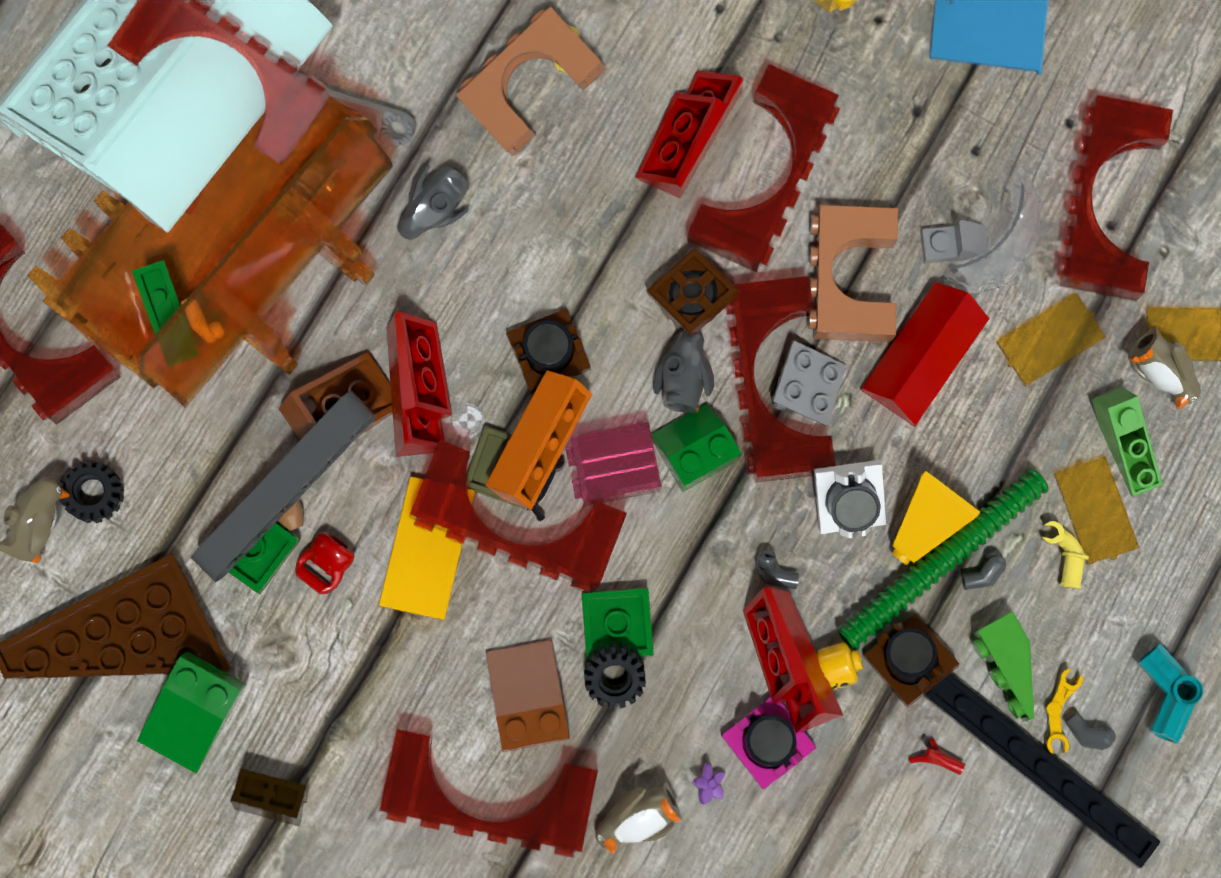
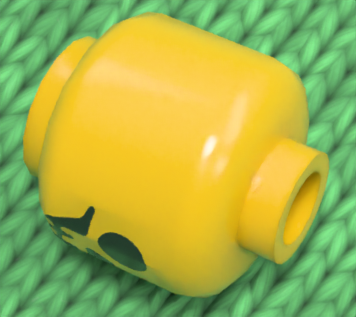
M840 642L820 648L816 652L820 667L833 691L857 683L859 678L858 671L864 669L858 650L852 651L847 643Z

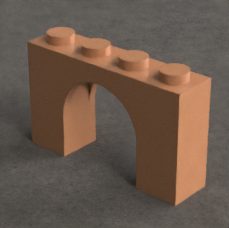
M551 6L546 11L541 10L535 14L530 21L531 25L523 33L518 32L513 35L506 44L507 48L499 55L491 56L484 63V69L476 77L471 76L460 86L461 91L456 95L512 157L536 136L512 109L508 100L507 88L510 77L521 64L532 59L551 60L558 64L583 91L606 70V67Z
M820 205L817 215L811 216L810 232L811 235H816V247L811 246L810 266H815V278H810L809 297L815 298L814 310H809L808 328L814 329V339L892 342L896 336L897 303L864 302L847 297L834 282L832 263L840 253L850 248L893 249L898 240V208Z

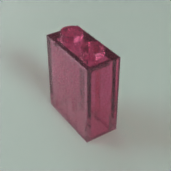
M649 422L570 437L571 447L565 448L568 466H575L577 479L571 480L575 499H582L583 507L661 492L662 485Z

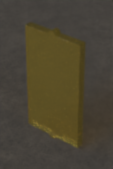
M1075 293L997 340L996 343L1009 361L1007 366L1014 369L1026 387L1104 340L1106 336L1095 321L1094 312H1089L1079 295Z
M1148 307L1146 309L1147 331L1155 326L1165 340L1182 344L1186 348L1187 355L1191 361L1221 362V308Z
M1106 456L1087 463L1079 461L1074 467L1054 473L1076 537L1085 555L1089 556V560H1085L1087 565L1108 558L1115 560L1117 555L1140 548Z

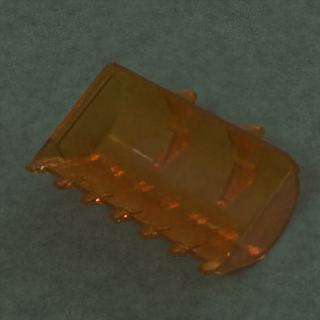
M294 75L168 233L145 219L129 202L124 205L106 192L101 191L93 201L110 218V224L93 243L71 228L66 230L60 238L79 259L60 280L36 265L27 276L44 293L45 297L41 301L92 344H97L153 389L156 387L185 409L244 340L290 375L296 369L298 363L288 354L289 350L284 347L281 340L273 334L274 330L263 322L262 319L318 254L354 282L358 280L362 284L367 285L372 280L375 273L359 259L363 251L340 228L390 172L393 165L386 152L373 137L377 130L369 119ZM164 260L179 303L184 300L186 301L160 331L154 335L132 270Z

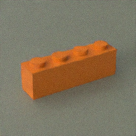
M547 370L485 486L503 500L532 510L585 410L592 393L578 380Z

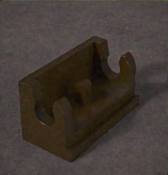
M241 768L230 801L235 810L300 827L303 805L307 803L308 799L307 785Z

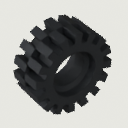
M86 460L87 463L83 464L80 461L75 463L76 468L72 469L69 467L66 470L69 473L66 478L61 477L60 482L63 483L61 488L69 493V497L59 500L69 514L86 523H91V521L100 523L103 518L108 520L113 517L111 515L113 511L118 512L120 507L117 505L119 501L123 502L124 496L121 495V491H124V486L120 483L121 479L104 463ZM88 480H98L103 485V496L94 504L83 503L79 496L81 486Z
M609 642L610 648L606 649L604 644L598 646V653L593 650L590 653V660L586 659L584 669L586 691H589V697L592 700L597 698L598 705L603 707L604 703L607 702L608 709H614V703H619L621 709L626 707L625 701L628 700L632 705L636 702L635 695L641 697L643 693L642 687L646 685L645 668L641 656H637V651L633 647L628 650L627 644L621 643L620 648H617L615 642ZM610 666H621L626 669L628 676L622 684L608 685L602 679L603 671Z

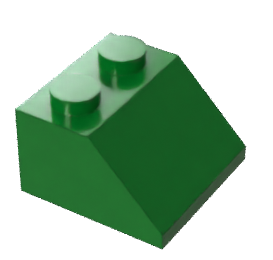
M707 404L699 407L697 413H688L649 436L682 493L736 463L742 455L725 424Z

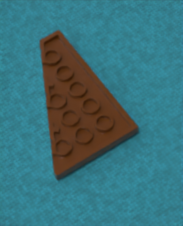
M173 553L0 643V672L4 679L169 675L179 657L186 652L197 656L226 673L233 669Z

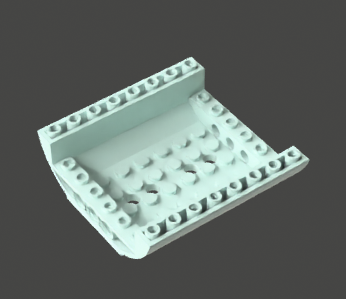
M81 0L0 98V126L19 138L25 134L125 198L145 219L168 233L333 25L308 0ZM148 8H154L149 14L144 15ZM112 59L108 65L101 67L105 60ZM85 85H90L87 91L80 93Z

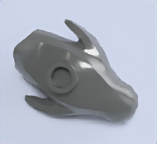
M427 165L418 172L410 187L406 211L397 224L400 235L405 239L412 240L418 238L427 230L448 226L463 217L469 210L468 206L459 211H454L469 190L465 177L449 166L437 171L426 181L424 179L430 166Z
M682 330L668 355L656 371L653 391L655 394H658L663 387V405L672 411L697 413L703 389L706 396H710L713 391L714 374L711 365L704 355V337L701 331L691 338Z

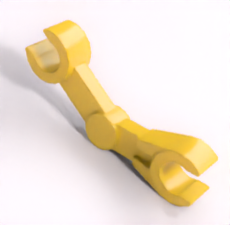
M1071 668L1065 669L1059 674L1055 694L1050 703L1045 706V712L1048 717L1049 737L1046 738L1044 746L1051 754H1053L1052 741L1054 739L1061 741L1062 753H1067L1069 749V741L1062 734V707L1065 701L1083 683L1082 675L1077 677L1074 685H1069L1066 682V675Z

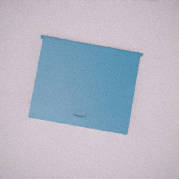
M935 0L929 59L1037 72V75H1042L1048 0H949L950 4L948 0Z

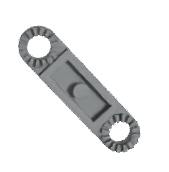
M300 84L290 96L292 110L294 109L295 113H299L301 117L306 116V118L318 120V122L378 141L380 139L390 142L392 145H405L411 140L416 130L414 120L405 112L314 84ZM302 93L310 94V97H313V101L315 100L313 107L305 106L301 102L300 95ZM397 121L402 123V125H405L404 128L407 133L404 135L395 133L391 128V123Z

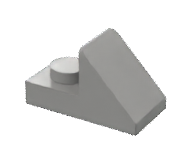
M958 220L953 227L922 229L920 232L924 264L989 257L985 225Z

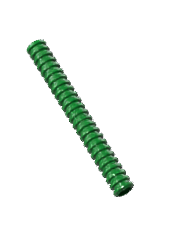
M1028 469L1026 476L1021 475L1018 477V482H1012L1010 489L1005 488L1002 491L1003 495L998 494L995 496V502L989 501L987 508L982 507L979 510L980 514L974 520L958 530L956 534L950 536L949 540L943 541L940 547L936 546L932 549V554H925V559H919L916 562V567H909V573H902L901 579H895L892 587L890 585L885 587V593L879 592L876 600L873 598L869 601V606H862V612H855L853 619L848 618L845 620V626L839 625L837 629L842 640L854 650L860 648L859 644L861 642L863 644L868 642L867 637H874L877 629L880 631L884 628V623L889 624L892 622V616L898 617L900 610L905 611L908 608V603L913 604L916 602L915 597H922L923 591H929L932 583L934 585L939 583V577L945 578L947 571L951 572L955 569V564L960 565L963 563L962 558H969L971 551L976 552L979 549V544H986V538L992 539L994 532L998 533L1002 530V525L1007 526L1010 524L1009 519H1016L1018 512L1023 513L1025 511V506L1030 507L1033 505V499L1039 500L1041 493L1046 494L1049 488L1042 475L1036 470Z

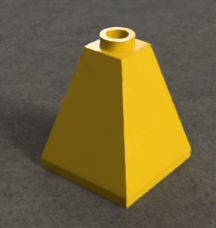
M924 470L920 475L892 547L895 549L891 554L905 565H908L910 561L915 563L974 520L980 511Z

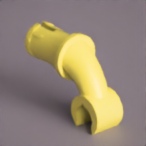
M1050 521L1044 526L1054 528L1058 536L1053 539L1042 537V540L1049 545L1058 544L1064 550L1062 556L1065 559L1060 586L1081 589L1085 560H1089V556L1085 555L1079 541L1071 533L1064 530L1060 523Z

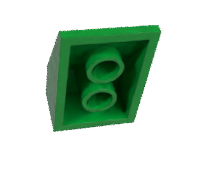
M186 652L179 657L164 684L137 742L197 774L247 684L197 656Z

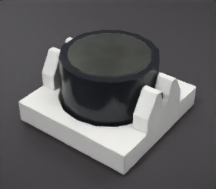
M880 460L814 469L818 526L821 534L839 532L840 535L850 539L855 532L864 537L869 533L870 527L886 525L883 473Z

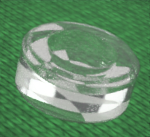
M469 403L457 406L451 414L452 428L461 437L470 438L476 436L484 425L481 410Z

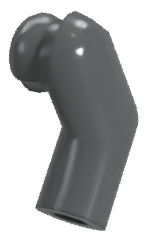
M767 549L762 550L756 558V568L763 580L769 585L796 589L799 573L781 570L775 559V553Z
M991 551L985 555V564L981 571L962 574L964 590L993 586L1006 568V561L1002 554L998 551Z
M1079 713L1074 714L1065 721L1079 744L1085 748L1104 750L1110 748L1115 741V732L1110 727L1105 726L1103 729L1088 727Z

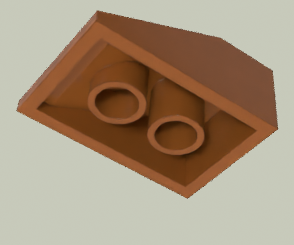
M366 352L289 393L279 407V411L298 439L301 440L339 399L352 391L376 415L373 422L362 433L364 434L392 415L391 386L373 358Z
M552 640L485 652L502 751L509 752L570 740Z

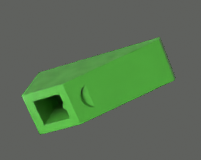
M1119 387L1092 398L1099 427L1130 495L1134 497L1163 485L1138 396L1123 387Z
M1012 611L974 632L972 636L975 640L972 642V645L981 659L986 658L992 668L989 674L994 684L999 689L1003 687L1009 697V700L1006 702L1015 718L1020 717L1023 722L1034 718L1030 640Z

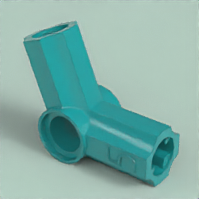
M1157 644L1137 663L1164 692V698L1149 731L1165 741L1178 744L1195 704L1203 696V686L1196 677L1190 676L1161 644ZM1180 683H1184L1189 688L1190 694L1187 700H1183L1178 695L1177 688Z

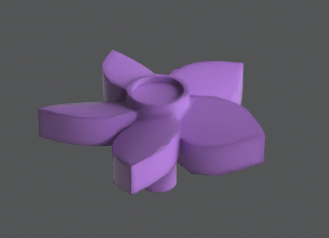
M704 763L703 777H696L692 781L693 785L700 789L698 797L701 804H707L712 798L723 799V790L718 784L726 774L724 772L713 773L710 764Z

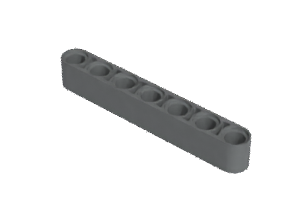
M352 391L345 394L195 550L191 559L214 582L221 580L365 431L376 415Z

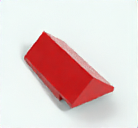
M697 71L687 93H675L635 178L680 199L742 93L744 79L738 75Z
M935 282L863 385L861 391L915 427L990 318L969 292Z
M400 311L394 314L386 328L395 456L441 453L446 451L441 419L452 416L437 323Z
M773 587L763 588L743 609V613L772 703L786 702L795 733L804 732L844 716L830 683L820 667L818 656L790 592Z

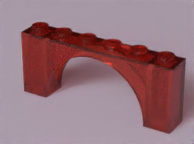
M137 0L107 46L136 66L150 51L159 45L182 37L211 38L225 43L238 51L256 71L265 95V118L253 146L282 165L327 103L329 92L325 90L327 88L326 85L312 75L307 78L297 71L298 66L286 56L281 55L279 58L268 50L270 48L269 45L255 35H252L250 38L239 30L241 26L227 15L220 17L210 10L211 4L206 0Z
M768 64L755 91L753 103L768 111L784 129L792 151L791 173L785 184L775 195L756 206L738 210H725L701 204L688 231L687 241L756 273L761 264L767 266L775 249L770 246L774 235L781 237L788 222L783 216L788 207L794 209L801 194V191L796 190L801 179L804 181L808 180L814 163L809 162L813 152L815 151L820 154L827 139V135L822 133L827 124L833 126L841 108L836 106L839 95Z
M1097 95L1090 105L1085 106L1082 124H1086L1085 135L1080 136L1077 147V154H1082L1080 165L1075 166L1072 177V184H1077L1075 195L1070 196L1067 207V214L1071 215L1070 226L1066 225L1062 237V244L1066 245L1065 257H1060L1057 267V275L1061 276L1060 287L1137 301L1145 293L1149 262L1128 255L1107 238L1094 214L1092 189L1098 170L1111 158L1137 149L1160 150L1169 140L1173 109Z
M1 223L0 286L11 266L25 254ZM0 330V365L4 370L10 367L16 377L12 379L13 383L23 395L30 393L36 401L31 406L43 421L49 418L56 425L120 378L117 371L95 345L70 357L39 359L24 355L13 349Z
M809 276L733 284L739 290L740 295L725 307L726 315H732L733 327H728L730 346H736L737 358L733 359V372L735 378H740L742 390L737 391V402L739 410H745L746 422L741 423L743 442H749L750 455H745L747 474H753L754 483L810 477L814 476V469L836 466L832 436L808 435L782 424L763 404L754 379L756 354L764 340L781 325L793 319L809 316L810 310H813Z
M439 439L410 512L409 518L415 520L414 526L428 532H432L434 528L446 532L445 538L459 544H464L465 540L477 544L476 550L495 557L496 552L509 557L507 562L520 568L526 569L529 564L539 568V574L548 579L557 581L560 576L570 580V586L579 591L589 593L590 589L597 590L599 588L627 515L626 512L595 501L583 523L569 535L557 541L542 545H523L510 542L488 529L479 519L471 505L466 487V469L471 452Z
M397 729L379 811L387 812V820L406 823L407 817L421 819L419 825L421 827L440 830L441 824L454 826L453 833L473 837L474 830L488 833L486 840L507 844L508 837L521 840L520 847L540 851L541 844L555 847L554 854L574 858L575 851L582 852L598 770L564 764L556 787L549 797L536 809L524 816L508 821H484L459 810L442 792L432 767L431 746L433 737Z

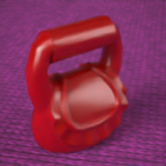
M325 531L321 532L314 538L311 546L298 557L295 567L296 577L318 594H328L338 587L344 572L352 565L355 557L354 552L332 534ZM310 560L312 564H316L326 574L332 576L329 585L306 568L304 564Z

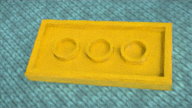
M410 476L379 603L380 607L445 621L474 501V490Z

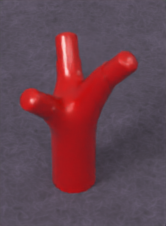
M933 738L928 740L931 749H926V754L909 757L910 764L918 762L935 764L958 775H961L965 767L964 762L944 753Z

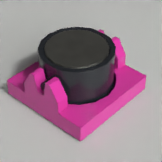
M771 697L721 735L762 790L787 773L816 749L805 732L795 733L788 710L782 703L773 704Z

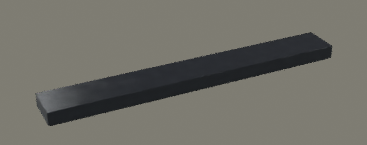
M949 674L923 695V697L1138 869L1143 867L1161 843L1160 840L952 674Z

